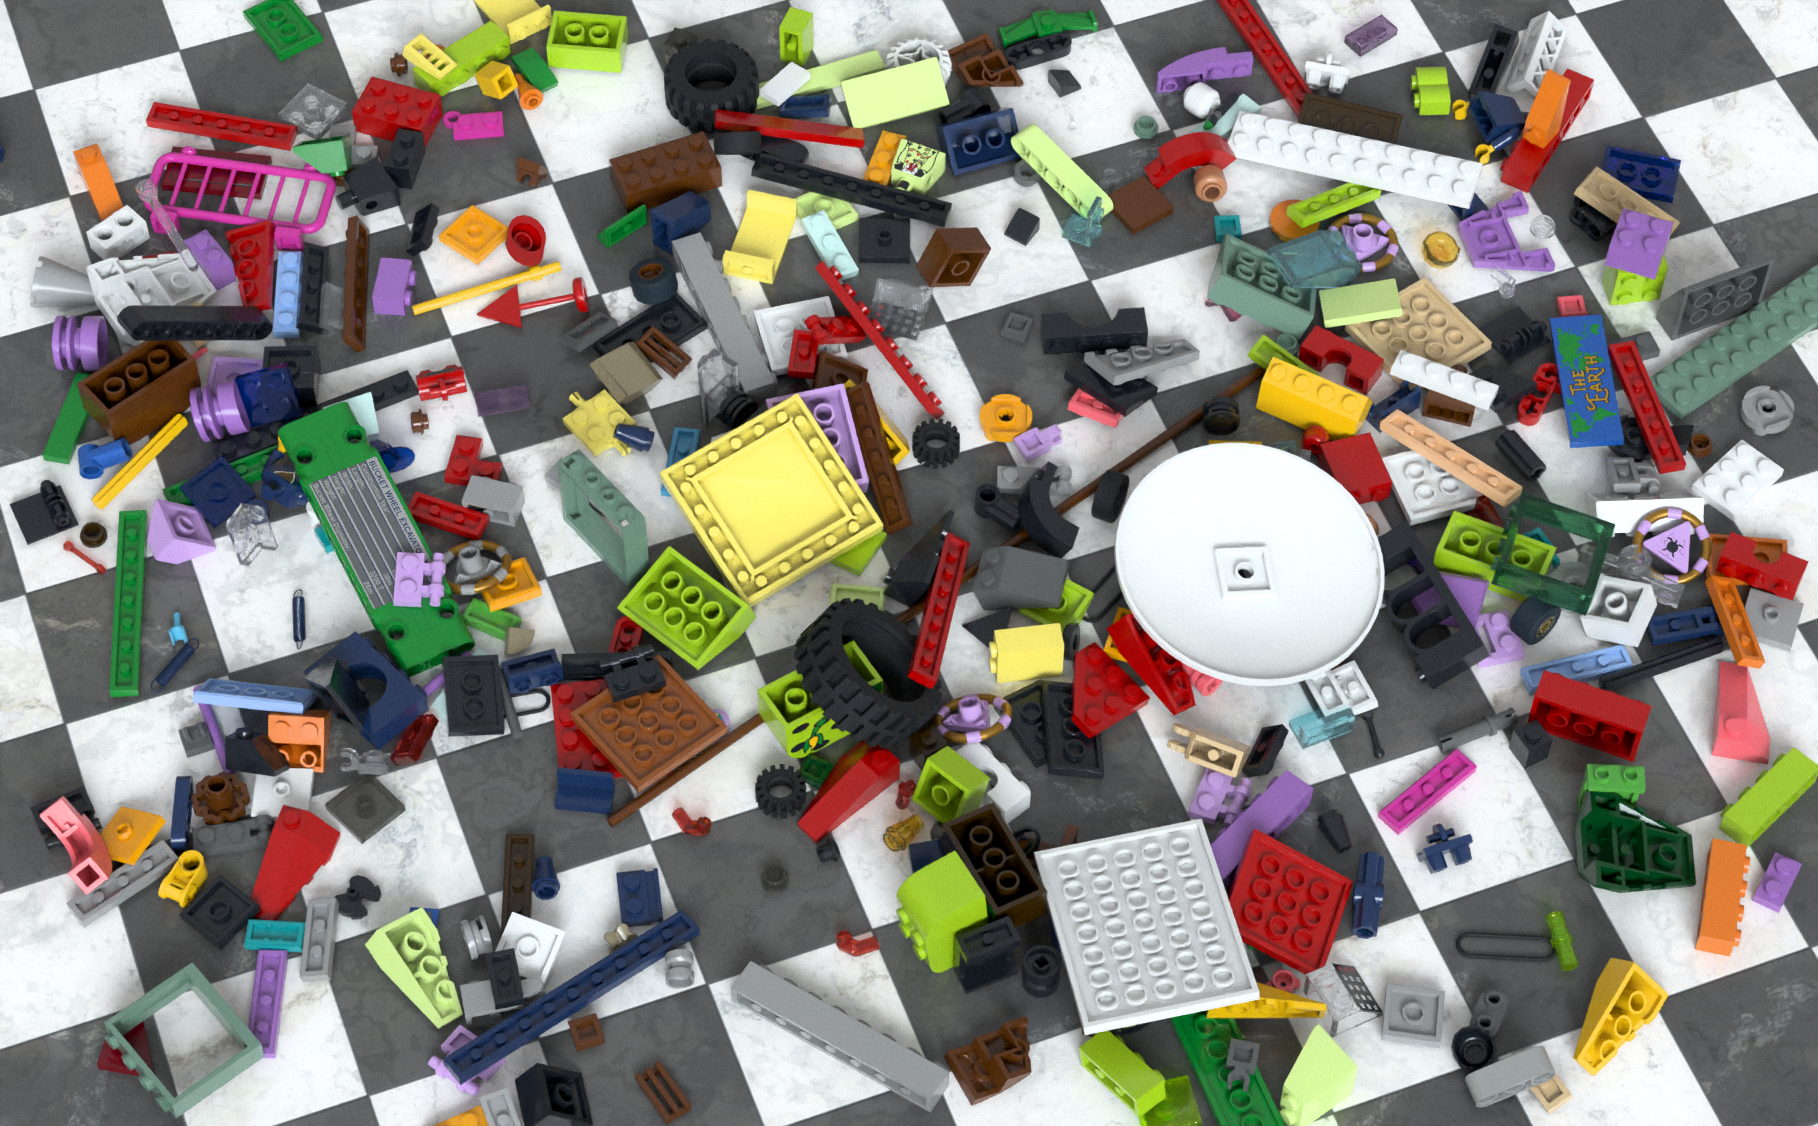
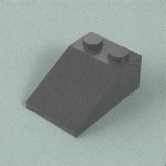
M1011 546L984 547L973 592L983 610H999L1011 606L1012 609L1060 607L1070 563L1066 559Z

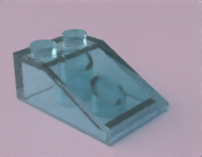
M1319 230L1275 245L1266 251L1290 288H1338L1350 286L1363 267L1356 254L1345 241L1344 236L1336 230Z

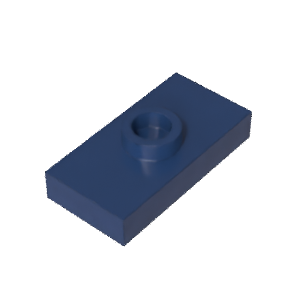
M831 95L789 97L780 105L779 116L780 118L787 119L829 117L832 103Z

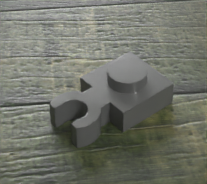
M1231 1038L1225 1070H1231L1227 1077V1089H1231L1233 1081L1240 1080L1243 1082V1092H1247L1250 1083L1248 1074L1255 1075L1260 1043Z

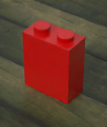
M1370 432L1320 444L1318 462L1321 469L1339 482L1359 505L1372 501L1379 502L1389 498L1392 480Z

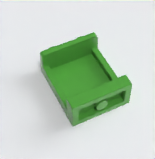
M1587 764L1577 797L1578 815L1587 788L1589 791L1616 792L1623 796L1622 801L1636 807L1639 794L1645 793L1646 790L1644 766Z

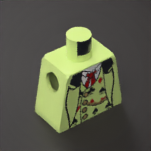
M902 139L892 165L891 183L897 189L924 195L944 173L946 153Z

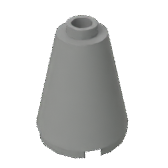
M39 257L38 261L43 263L42 267H36L31 296L36 297V302H30L31 307L96 306L88 275L49 258Z

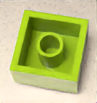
M1663 256L1655 280L1605 266L1602 285L1610 306L1660 299L1668 269L1665 256Z
M946 746L927 758L912 801L944 824L979 808L990 777L949 746Z

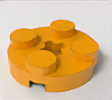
M996 395L991 398L990 402L986 405L984 403L981 407L979 416L980 427L989 441L1014 442L1015 437L1030 430L1032 425L1031 408L1028 404L1026 406L1022 403L1021 398L1015 395ZM1003 415H1008V418L1012 420L1002 421L1001 419Z

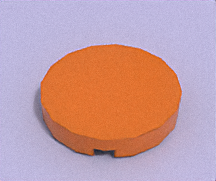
M1285 200L1278 203L1271 211L1269 219L1270 230L1273 234L1275 232L1278 238L1284 242L1292 244L1304 243L1318 233L1320 221L1301 228L1286 215L1287 207L1301 200Z

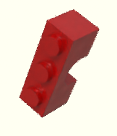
M1317 325L1300 346V361L1320 373L1327 365L1332 363L1345 366L1344 385L1364 395L1369 393L1382 375L1383 358Z
M1731 532L1720 555L1716 571L1727 577L1748 583L1753 587L1774 593L1778 597L1793 601L1809 561L1782 552L1777 562L1763 563L1754 555L1757 541Z

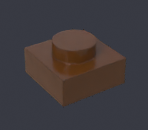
M596 1013L568 1021V1027L576 1051L605 1043Z

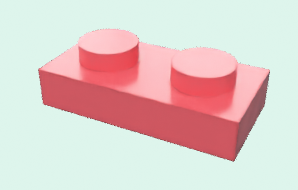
M1079 388L1069 401V411L1101 422L1107 426L1116 428L1124 417Z

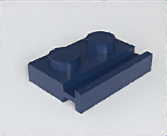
M658 868L646 872L645 870L616 873L621 923L626 924L628 927L651 925V922L661 923L663 921Z

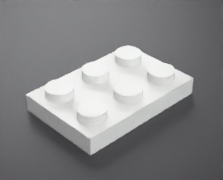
M1740 440L1692 485L1691 490L1703 497L1704 501L1730 520L1734 521L1782 476L1784 469L1744 440Z

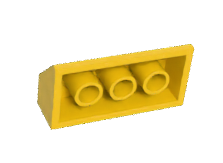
M1272 357L1261 382L1256 409L1304 430L1310 426H1321L1329 433L1330 441H1335L1359 434L1373 401L1366 396Z

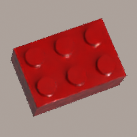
M373 76L370 78L352 110L353 123L356 126L357 132L392 142L395 139L398 128L423 132L425 147L443 116L441 95Z

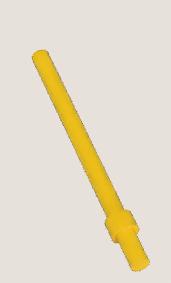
M557 261L543 266H531L524 272L412 305V311L414 315H418L532 280V282L542 280L543 276L562 271L561 265Z

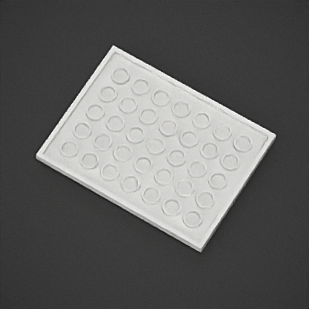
M1202 818L1034 852V860L1040 880L1047 890V905L1085 1035L1260 999L1259 989Z

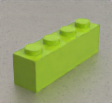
M489 21L442 50L457 63L455 69L441 80H438L415 66L412 68L414 83L421 90L444 96L452 89L474 77V74L489 62H498L511 54L509 36L496 24ZM435 59L431 63L434 65L438 60ZM442 64L437 69L441 71L446 65Z
M1795 747L1787 754L1781 753L1774 761L1773 768L1769 771L1763 770L1757 777L1756 784L1752 788L1747 786L1740 793L1738 801L1734 805L1729 803L1720 815L1722 821L1719 829L1736 843L1745 844L1748 848L1815 783L1818 776V765Z

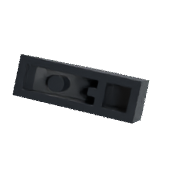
M1494 25L1468 93L1477 95L1479 91L1496 93L1518 45L1519 34L1517 31Z

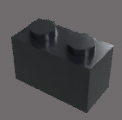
M398 128L385 163V170L397 187L413 188L425 155L423 132Z

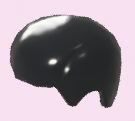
M1477 1025L1462 1027L1454 1035L1451 1044L1452 1057L1461 1068L1474 1072L1494 1062L1497 1049L1490 1033Z

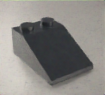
M328 657L305 676L304 679L338 721L360 730L364 727L370 701L365 696L368 691L358 680L355 682L348 675L351 670L342 659L337 661L332 657Z

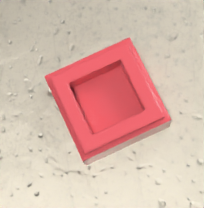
M1582 295L1557 297L1556 305L1559 317L1588 315Z

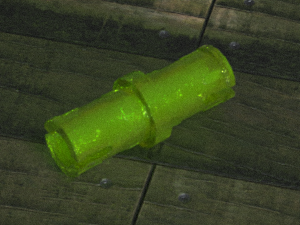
M1562 911L1551 912L1545 916L1552 936L1550 940L1552 948H1556L1561 970H1574L1579 966V962L1572 945L1574 942L1573 936L1568 932Z

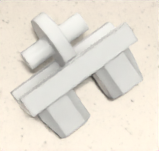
M1328 52L1327 58L1317 57V62L1306 61L1304 77H1306V84L1310 89H1319L1320 81L1324 80L1330 81L1329 91L1331 93L1341 94L1345 84L1348 85L1350 68L1341 67L1342 61L1333 60V52Z

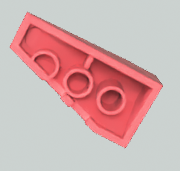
M1720 661L1712 756L1768 764L1770 736L1749 669L1735 663Z

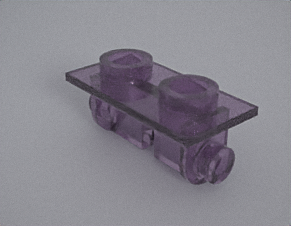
M518 384V386L488 391L479 390V392L474 394L478 417L530 408L527 384Z

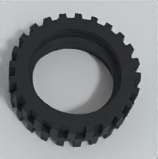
M844 598L840 602L835 601L800 634L795 644L797 649L794 651V659L799 661L796 665L797 674L802 675L803 680L801 684L804 689H808L811 693L810 699L813 704H818L824 711L822 713L827 720L831 718L837 723L836 728L844 732L846 730L851 733V738L856 741L863 739L866 741V745L872 747L878 743L881 748H889L891 745L893 747L899 746L939 709L938 703L942 700V693L938 691L942 687L941 681L937 679V683L930 689L907 677L917 639L915 634L912 636L905 629L907 625L902 621L897 622L892 618V613L887 610L882 612L878 609V605L870 602L866 605L862 599L856 598L852 602L850 598ZM854 640L887 684L893 699L878 692L860 676L844 650L843 646Z

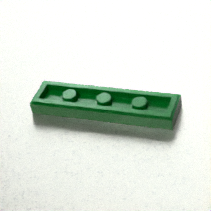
M76 373L42 454L45 461L70 464L90 416L83 407L77 383L90 376L89 374Z

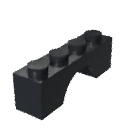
M1144 307L1118 309L1112 321L1099 327H1088L1078 324L1067 312L1041 314L1040 331L1044 355L1075 352L1086 353L1108 349H1130V346L1137 345L1147 347L1148 327Z

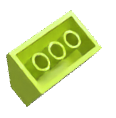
M1454 511L1436 549L1433 563L1437 570L1441 572L1489 580L1488 590L1524 602L1532 594L1541 592L1557 547Z

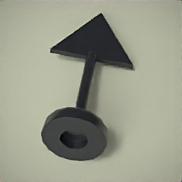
M1012 606L964 624L962 627L989 648V642L994 641V630L1008 629ZM1068 623L1063 630V659L1067 661H1073L1075 653L1079 649L1080 626L1078 623Z

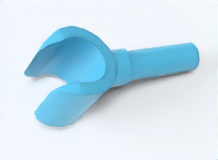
M176 612L173 614L174 625L168 630L173 646H175V642L178 640H184V643L188 642L185 628L181 625L180 613Z

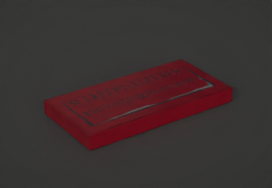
M173 146L171 152L181 153L183 147ZM195 149L199 156L267 165L272 164L271 156ZM171 162L167 164L161 183L162 190L174 191L183 163ZM188 164L179 192L198 194L207 167ZM212 167L204 194L223 196L232 170ZM237 171L228 197L248 198L256 173ZM261 174L253 199H262L268 175Z

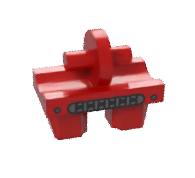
M454 364L446 366L440 371L432 372L425 370L420 371L419 375H416L421 401L442 397L443 401H448V396L467 392L462 366L457 367Z

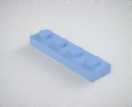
M301 251L278 252L273 319L274 339L300 338V329L296 328Z

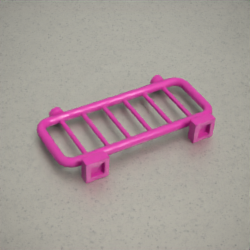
M185 146L182 148L181 153L169 152L156 160L144 193L143 203L145 208L151 212L150 220L154 233L179 236L181 231L179 217L242 226L271 220L275 224L274 237L277 249L295 252L301 251L304 244L302 234L318 232L325 225L336 191V182L329 174H322L309 163H306L303 169L199 156L194 148ZM171 162L183 163L169 205L156 204L153 199L165 165ZM188 164L207 167L193 209L174 206ZM212 167L232 170L218 212L199 210ZM237 171L256 173L243 215L223 213ZM261 174L281 176L267 219L248 216ZM286 177L305 180L292 222L273 220ZM310 180L325 183L326 188L316 220L310 224L297 223Z

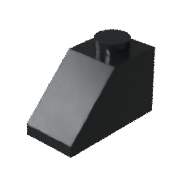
M242 727L225 737L227 770L272 777L289 770V763L265 733L253 732L252 728Z

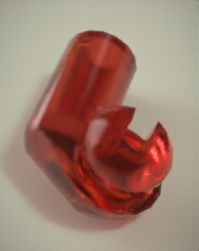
M908 780L905 783L903 781L899 784L895 802L897 808L904 810L910 805V796L914 795L917 787L914 780Z
M683 807L676 809L672 813L673 819L684 834L703 837L710 832L712 822L708 817L704 816L703 818L699 817L698 820H691Z

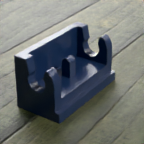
M1403 381L1398 391L1375 406L1374 402L1372 403L1365 420L1381 433L1380 422L1396 409L1408 415L1419 408L1422 389L1416 386L1411 391L1408 386L1410 382Z

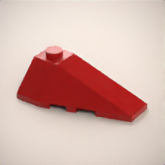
M1133 613L1122 617L1106 628L1119 653L1173 716L1196 706L1189 675L1183 670L1182 662L1159 646L1142 628Z
M866 741L859 742L841 756L799 819L797 826L817 844L900 779V760L887 748H881L879 743L872 747L866 745Z

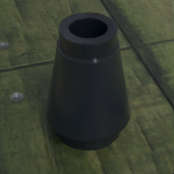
M1337 809L1327 811L1317 818L1319 823L1318 829L1336 850L1337 854L1343 853L1352 847L1344 816L1339 814Z

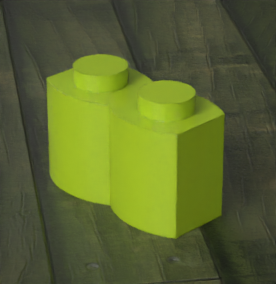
M1416 67L1415 75L1410 77L1411 90H1415V93H1413V107L1418 108L1419 115H1448L1451 99L1446 67Z

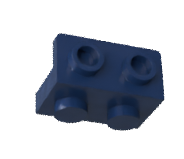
M555 648L501 662L511 695L525 693L542 686H552L557 682L564 681L562 665L558 661Z

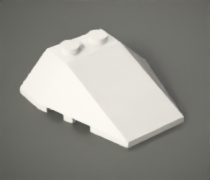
M190 252L160 254L157 258L143 259L142 256H134L131 260H118V257L108 258L91 264L86 268L96 305L123 343L135 346L143 341L134 340L117 321L119 313L124 308L132 305L191 306L197 301L203 305L217 291Z

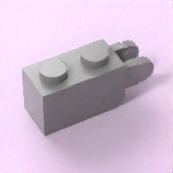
M537 978L520 980L525 1004L498 1010L495 1009L490 980H473L467 984L460 985L467 1029L501 1023L544 996L543 982Z

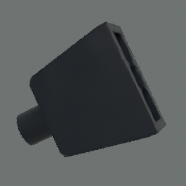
M377 157L347 174L343 178L346 192L335 196L341 210L354 205L363 216L401 205L399 189Z

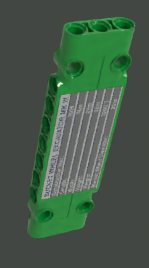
M340 402L280 428L278 436L294 465L295 473L299 476L301 487L376 631L381 632L385 646L391 652L399 669L404 670L408 677H412L442 664V657L460 656L464 651L472 650L476 643L459 613L458 604L452 600V592L444 575L442 578V585L445 587L444 596L441 597L440 606H431L429 604L430 598L423 597L421 607L394 606L393 604L397 552L425 553V563L433 562V554L375 446L371 447L366 431L360 426L350 405L347 402ZM353 439H358V440H360V441L357 442V443H351V442H349V441H351V440H353ZM302 460H310V462L306 464L300 463ZM424 575L423 585H430L432 576ZM446 612L453 614L448 618L441 616V614ZM400 634L403 636L400 639L390 638L392 635Z

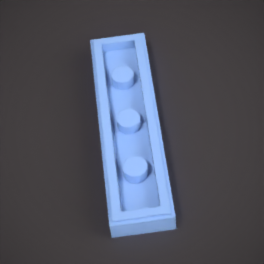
M1624 644L1523 667L1520 669V675L1528 694L1533 695L1536 693L1544 670L1551 673H1559L1566 678L1578 682H1589L1634 665Z

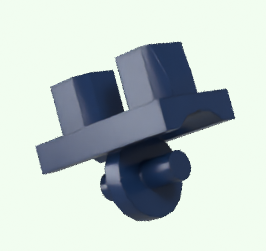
M1440 823L1435 824L1432 828L1433 834L1426 836V841L1428 844L1436 842V845L1423 848L1422 852L1416 854L1419 862L1425 861L1431 874L1448 868L1443 856L1444 854L1451 852L1455 866L1471 861L1472 856L1469 845L1473 842L1471 834L1448 841V838L1455 836L1454 829L1445 830Z

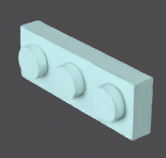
M822 210L802 218L801 226L819 257L829 267L832 265L837 267L843 275L841 281L858 275V267L826 212Z

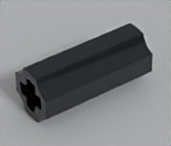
M1508 429L1501 433L1495 442L1496 447L1527 482H1533L1540 478L1546 471V465L1515 430Z

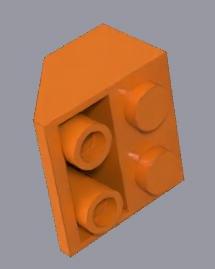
M307 710L303 715L272 711L268 715V738L287 760L289 768L314 769V772L321 773L325 771L330 741V711Z

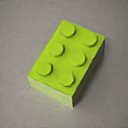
M554 11L546 46L548 67L621 73L628 42L627 16Z

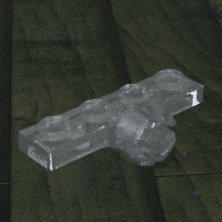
M1583 544L1577 562L1588 566L1587 570L1593 574L1596 572L1598 576L1603 575L1651 584L1657 601L1677 609L1685 585L1653 572L1650 569L1651 555L1645 548L1642 549L1640 554L1637 553L1639 545H1629L1621 550L1619 556H1614L1588 544Z

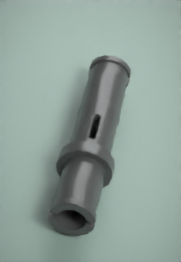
M1512 707L1492 716L1489 714L1484 715L1482 720L1437 736V746L1442 745L1439 750L1441 753H1445L1448 750L1487 735L1492 737L1497 734V731L1518 724L1517 714L1512 715V713H1515Z

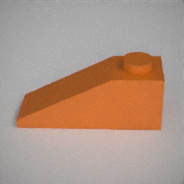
M1551 69L1546 71L1525 121L1523 138L1544 149L1560 131L1571 80Z
M94 144L73 151L78 172L102 222L124 206L98 144Z

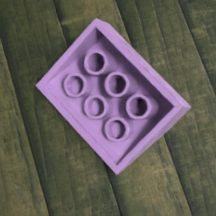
M844 383L799 392V396L861 491L866 493L869 481ZM797 393L766 399L767 409L769 410Z

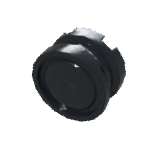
M736 390L723 400L719 407L721 413H717V418L722 423L727 424L731 430H734L758 410V404L751 398H747V395L741 390Z
M1218 396L1212 398L1211 402L1208 403L1206 401L1203 404V427L1207 432L1214 435H1227L1239 428L1240 417L1237 401L1229 397Z

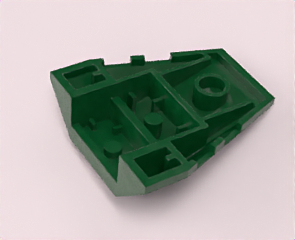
M1587 788L1575 824L1578 876L1593 887L1617 893L1693 887L1696 885L1691 834L1662 818L1656 820L1645 813L1646 809L1639 805L1636 807L1622 801L1623 796L1616 792L1589 791Z

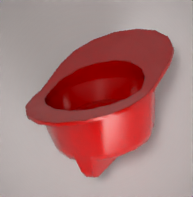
M526 215L517 216L511 220L505 238L506 249L509 255L518 263L529 267L538 265L542 261L546 243L544 228L533 217Z

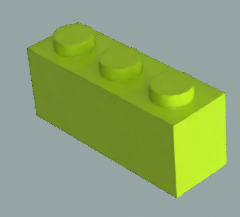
M1110 1031L1099 1032L1079 1047L1081 1065L1139 1118L1166 1098L1163 1075L1156 1069L1152 1070L1138 1052L1133 1053L1126 1047L1125 1042L1119 1035H1113Z

